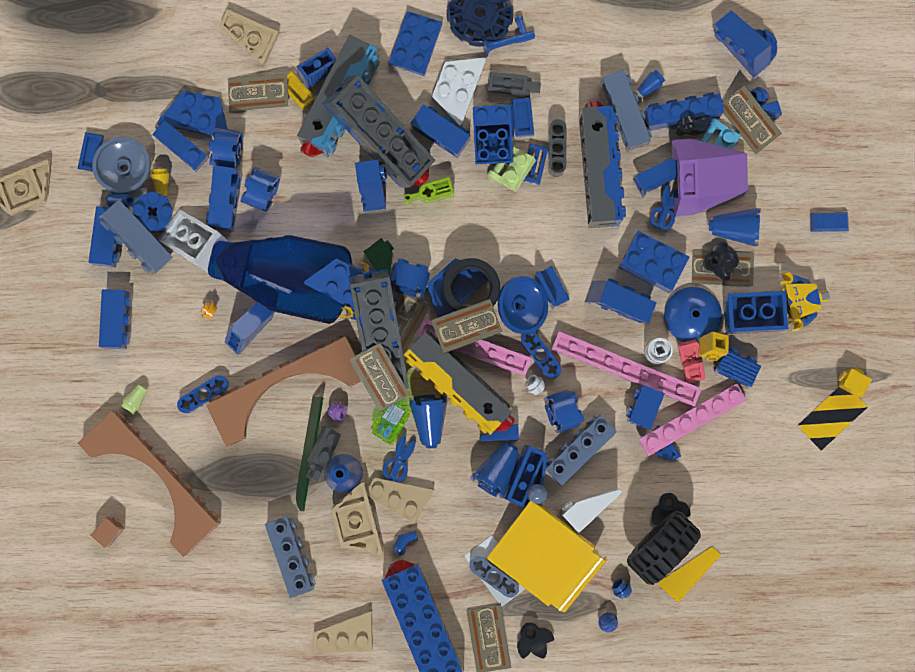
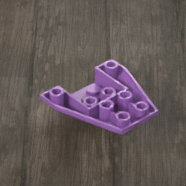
M694 139L672 140V159L677 160L678 197H674L675 217L695 215L748 192L747 153Z

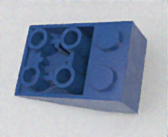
M513 105L473 107L475 165L513 163Z

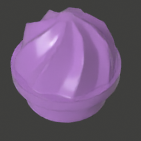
M333 402L329 405L328 415L333 420L342 421L345 418L347 406H344L342 402Z

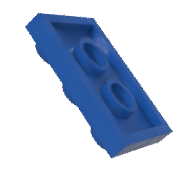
M407 11L389 65L425 77L443 22Z

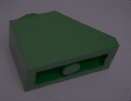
M380 238L363 252L377 271L387 269L390 277L394 259L392 250L394 248L388 240L384 241Z

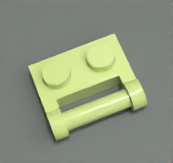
M514 147V161L509 164L502 176L498 175L505 163H497L487 176L516 192L536 159Z

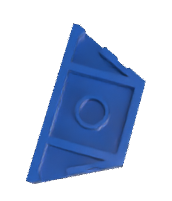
M182 91L157 122L158 125H161L165 120L173 128L213 136L215 127L228 129L220 98L188 91Z
M337 257L306 279L304 284L354 310L348 276L367 272Z
M455 258L427 284L437 318L454 312L444 300L442 283L447 270L454 263L460 261L459 259ZM464 270L453 281V295L458 302L463 304L488 279L479 270Z

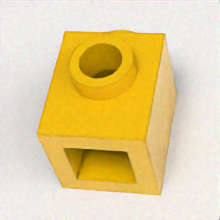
M711 332L699 338L700 357H704L708 361H717L718 358L728 354V335Z
M854 367L853 369L842 371L838 378V381H840L838 387L857 397H863L872 379L865 376L864 371Z

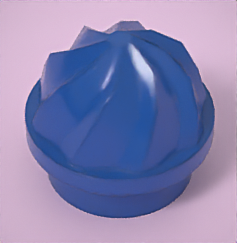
M757 87L750 92L759 105L767 103L769 93L766 89Z
M623 578L616 580L611 587L613 594L621 599L629 597L632 592L630 583Z
M607 612L599 617L598 624L602 631L613 632L618 626V620L614 614Z

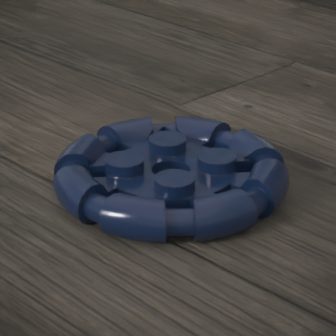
M451 0L447 5L446 17L447 22H450L452 33L460 41H466L471 46L484 47L482 38L486 41H497L503 39L509 32L508 28L513 23L514 9L513 5L509 2L510 0ZM459 2H464L462 7L458 6ZM497 4H503L504 8L498 9ZM483 9L486 14L483 17H478L475 15V11ZM462 17V22L458 23L456 19ZM498 19L503 21L502 25L497 24ZM468 29L474 31L473 36L467 34ZM490 30L491 35L485 37L484 33Z

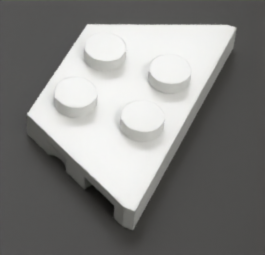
M486 58L448 61L444 63L432 99L454 119L458 126L462 127L486 63Z

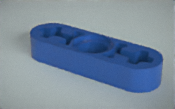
M528 333L529 336H534L533 342L535 345L538 342L540 343V346H537L533 352L530 350L533 347L532 344L525 342V335L527 334H522V345L545 376L550 379L558 377L561 373V366L537 333ZM538 349L545 350V359L539 360L536 358L535 353ZM549 357L552 359V361H550L549 364L552 367H557V369L555 370V375L553 373L549 374L547 372L549 370L547 364L544 367L541 365V363L546 362L549 359Z
M220 375L215 376L179 398L177 402L179 411L191 413L208 403L211 398L227 391L229 387L227 378ZM217 380L224 381V383L222 384V389L215 388L213 390L215 394H213L212 390L208 387L209 384L211 387L217 385ZM201 389L208 391V397L205 400H201L198 397V392ZM191 395H194L195 400L199 402V404L197 405L196 402H192L189 405L190 409L182 407L184 405V400H193Z

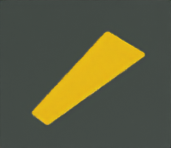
M710 547L659 581L658 585L678 603L718 560L721 554L714 547Z

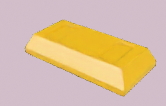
M292 70L287 74L288 95L304 110L317 97L304 86Z

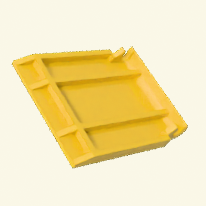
M532 501L528 503L486 558L547 606L552 604L561 612H566L607 561L606 556L602 558L598 554L599 551L595 550V545L544 506Z

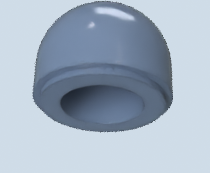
M540 484L530 486L527 491L529 501L536 504L545 502L548 496L546 488Z

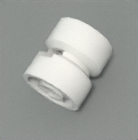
M655 338L647 343L644 349L645 358L651 364L666 362L673 353L671 343L665 338Z

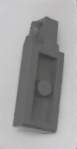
M490 72L488 92L530 96V92L540 93L541 83L532 82V78H528L526 75Z
M326 426L322 427L307 460L309 462L308 467H310L306 475L307 478L313 481L319 480L321 474L326 470L341 434Z

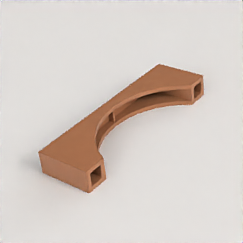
M337 336L331 340V344L327 346L321 344L315 347V352L310 354L305 352L297 356V360L292 363L290 361L279 365L280 369L274 372L271 369L262 373L263 377L258 380L252 378L244 382L245 386L239 389L237 386L227 391L228 394L223 397L218 395L211 398V403L206 406L225 446L230 447L246 439L248 421L254 406L268 389L286 378L314 373L336 378L349 387L362 382L349 360L356 355L347 337Z
M111 411L78 442L79 446L90 457L121 454L135 458L152 468L165 483L174 506L175 521L170 544L183 557L188 555L220 524L218 521L219 516L213 510L209 511L204 506L206 502L199 495L196 497L191 492L193 488L186 481L183 483L178 478L180 474L173 467L170 469L165 464L167 460L160 453L156 454L152 450L154 448L147 439L143 440L139 436L141 434L135 426H130L126 422L128 419L122 412Z

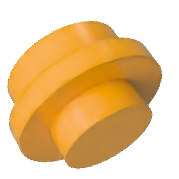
M213 301L210 303L206 302L200 311L203 313L202 318L210 320L215 314L218 307L214 305Z

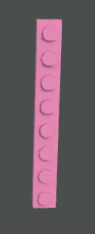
M558 331L552 346V350L638 385H645L665 393L664 395L695 407L702 390L687 382Z

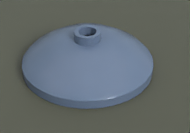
M115 137L107 140L97 149L93 158L92 168L96 180L106 190L113 193H129L144 184L150 173L151 162L148 152L138 141L129 137ZM123 166H128L126 171H122Z

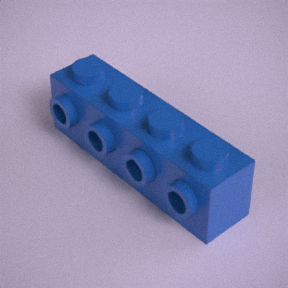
M710 92L699 98L689 96L684 101H677V99L669 100L663 105H659V103L650 104L644 111L645 126L649 127L650 131L678 126L680 124L679 120L687 116H694L695 120L701 118H720L725 112L721 93L714 94V92Z

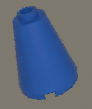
M761 208L713 216V220H709V231H712L714 236L751 246H758L759 242L755 240H759L760 215L756 214L761 213Z
M435 394L415 396L414 400L409 398V405L421 444L425 445L428 449L436 448L441 443L448 402L445 395H440L441 398H436Z
M508 443V445L503 444L470 476L471 480L474 482L476 479L479 482L478 487L494 497L499 494L500 499H502L519 457L518 448L511 443Z
M339 454L332 457L324 472L325 481L328 486L340 493L352 491L360 484L363 475L359 461L348 454ZM339 470L343 471L342 478L338 476Z

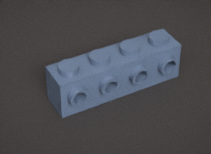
M621 70L603 77L601 85L609 106H613V111L617 112L616 124L626 151L648 145L652 134L650 128L645 126V115L643 110H639L637 105L639 102L638 96L631 89L632 81L629 74L626 75L625 70Z
M120 200L116 201L99 216L101 225L106 230L110 229L115 234V240L128 248L127 252L134 259L137 258L142 263L141 267L147 273H157L173 258Z
M594 415L587 422L589 426L584 431L582 429L578 430L573 435L575 439L570 444L566 442L559 449L561 453L556 458L552 456L546 462V471L560 486L564 485L617 433L602 415L598 417Z
M288 515L265 523L289 597L293 598L314 589L313 585H316L313 574L308 572L309 561L307 556L302 554L301 548H303L301 538L296 537L294 530L297 527L294 519H290Z

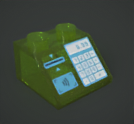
M398 403L381 411L383 415L380 420L376 418L371 426V429H373L372 434L390 445H393L412 413Z

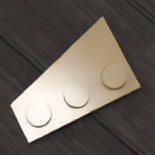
M228 9L219 25L229 37L264 67L279 35L278 31Z
M374 478L367 489V494L371 499L415 524L434 490Z
M372 610L314 631L313 652L372 651Z

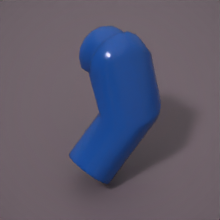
M416 531L398 536L393 547L397 555H404L407 544L418 540Z

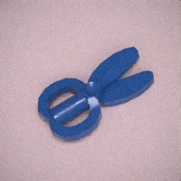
M667 185L662 193V207L655 208L650 215L652 226L660 227L662 230H669L675 222V215L671 209L674 207V197H678V189L670 197V185ZM657 212H661L656 223L654 216ZM669 214L671 217V221L668 225L665 226L664 224Z
M405 436L397 444L396 458H390L383 466L384 476L392 478L395 482H401L407 476L408 467L404 461L411 456L416 444L415 440H412L405 449ZM391 462H394V465H393V467H392V469H391V471H390V474H388V472H387L388 465H389ZM401 466H403L404 472L402 476L396 478Z

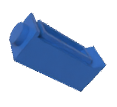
M670 158L635 176L636 178L633 180L642 198L646 192H650L678 178L677 160Z

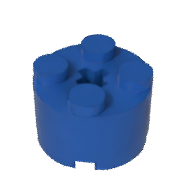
M215 127L214 139H210L209 151H212L209 164L238 169L242 157L240 151L243 149V133L237 130Z
M254 167L251 176H248L244 186L247 189L246 192H243L240 202L267 212L273 203L271 201L273 196H276L280 183L279 176Z
M149 192L141 195L135 201L133 215L150 233H159L165 230L171 222L172 207L165 196L156 192ZM149 210H156V216H149Z
M398 259L393 264L391 270V287H395V291L411 297H416L417 294H420V297H424L430 273L427 271L428 267L422 264L415 266L409 264V261L405 259Z
M566 389L544 397V401L548 400L545 410L551 426L556 425L557 427L554 430L556 433L578 427L584 421L582 411L577 408L576 403L578 399L574 391L570 392Z

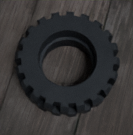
M674 511L659 522L633 549L627 558L628 566L646 584L654 585L670 573L695 547V544L698 543L701 537L700 530L682 512Z

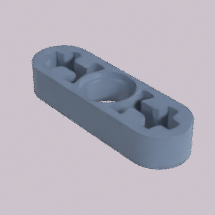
M477 556L471 560L470 570L479 578L508 598L515 597L518 594L519 586L517 582L483 557ZM481 560L483 562L482 566L487 569V566L491 567L486 572L485 577L481 575L484 571L481 569L476 571L474 569L475 565L473 563L475 561L479 562ZM492 571L499 573L500 579L498 582L493 583L489 580L488 576ZM503 577L507 578L504 581L506 584H514V593L511 591L506 593L507 588L503 585L501 588L497 587L501 584Z

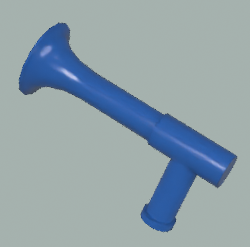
M519 16L515 18V22L520 34L497 41H486L482 38L484 43L483 51L486 57H488L489 52L493 49L535 39L534 31L527 32L523 17Z

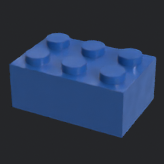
M637 231L618 268L670 293L673 291L690 257Z
M786 291L731 293L723 296L726 334L778 332L789 329Z

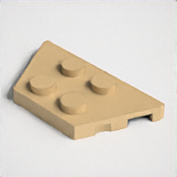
M46 159L0 178V207L7 214L13 216L47 202L50 161Z
M363 481L331 508L332 517L342 548H352L357 551H367L382 555L380 539Z

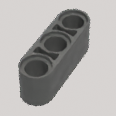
M556 119L551 122L548 130V172L553 177H560L566 169L567 127L564 121ZM554 126H559L562 129V132L555 133L552 130V128ZM559 145L562 151L555 152L552 146ZM559 163L562 166V170L555 171L552 165Z

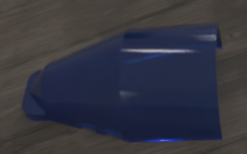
M293 235L233 243L218 241L213 245L208 274L214 279L225 281L256 302L267 307L270 311L330 324L338 319L343 311L341 307L345 305L309 287L304 282L337 257L352 264L350 251L345 246Z

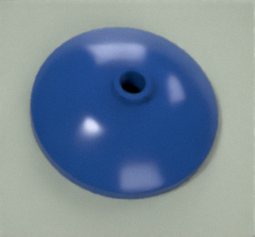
M519 276L510 279L501 288L497 306L499 316L504 325L518 334H528L538 330L543 325L548 314V299L542 286L533 278Z
M687 287L679 290L669 299L665 307L664 318L669 332L681 342L696 339L699 344L700 337L718 331L722 321V311L719 302L709 291L699 287ZM693 311H697L699 313V316L697 318L693 316Z

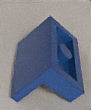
M552 266L541 272H536L535 277L542 286L552 309L570 300Z

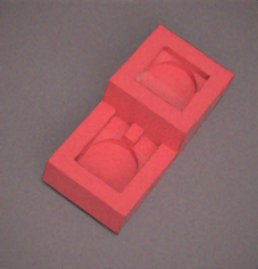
M697 340L677 344L686 382L693 383L706 379L703 362L699 356Z

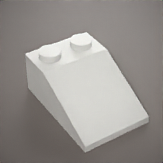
M180 209L158 239L159 242L205 272L210 270L229 243L218 231Z
M611 489L573 500L572 502L567 501L560 508L562 512L559 514L579 533L622 492L619 489Z

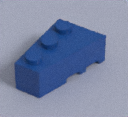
M732 10L714 24L716 39L725 45L753 78L771 64V44Z
M378 160L355 163L363 211L386 209L383 185H386V177L383 165H379Z
M213 165L211 193L209 195L210 206L209 212L206 214V223L212 229L234 232L242 175L236 168Z
M613 279L592 281L584 302L588 304L596 303L602 306L601 308L604 310L609 309L622 317L638 323L649 324L657 303L650 300L651 296L644 293L639 295L634 292L635 289L628 286L623 288L618 285V281Z
M524 445L503 499L523 508L530 502L527 497L529 487L534 484L543 486L547 453Z

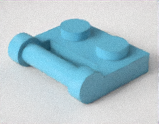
M711 118L713 122L709 124L700 141L707 143L714 131L718 130L720 134L713 145L733 149L741 135L723 125L719 120Z

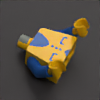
M790 272L780 273L784 277V281H781L780 284L783 285L781 286V291H786L788 323L794 325V329L791 331L795 332L808 326L817 317V311L822 310L821 303L830 301V295L828 290L818 291L817 285L815 283L811 284L808 279L792 275Z

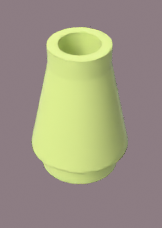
M137 385L122 400L121 407L134 415L136 411L138 412L147 390Z

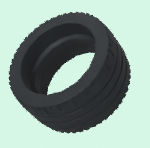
M467 258L454 263L447 270L442 283V293L446 304L451 310L455 312L469 307L458 302L452 291L453 281L456 276L468 269L479 270L485 274L490 284V293L486 300L490 299L494 307L500 294V280L491 265L480 259Z

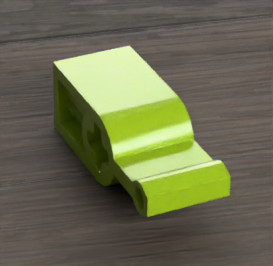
M450 177L426 183L420 187L418 193L405 194L403 197L406 205H410L417 200L430 204L454 197V191ZM426 190H429L431 197L424 195Z

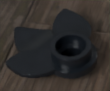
M687 116L679 120V128L675 133L679 136L684 134L699 135L704 132V126L713 121L709 118L695 120L694 116Z
M727 243L716 244L713 246L711 253L705 255L703 259L704 268L714 272L716 277L721 280H729V270L734 269L739 264L737 256L728 253Z
M664 493L659 499V505L652 511L653 524L658 525L659 522L674 511H680L686 517H689L691 515L689 506L685 502L679 501L673 493ZM671 499L673 501L672 505L667 506L665 500Z
M525 623L520 630L521 638L517 643L520 657L524 659L532 653L544 659L547 654L546 643L554 640L552 632L547 628H539L535 623ZM528 629L534 630L532 635L526 634Z

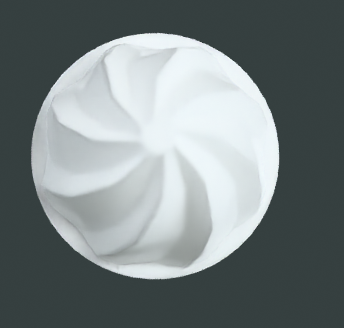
M533 375L525 383L529 393L538 395L544 391L545 384L541 377Z

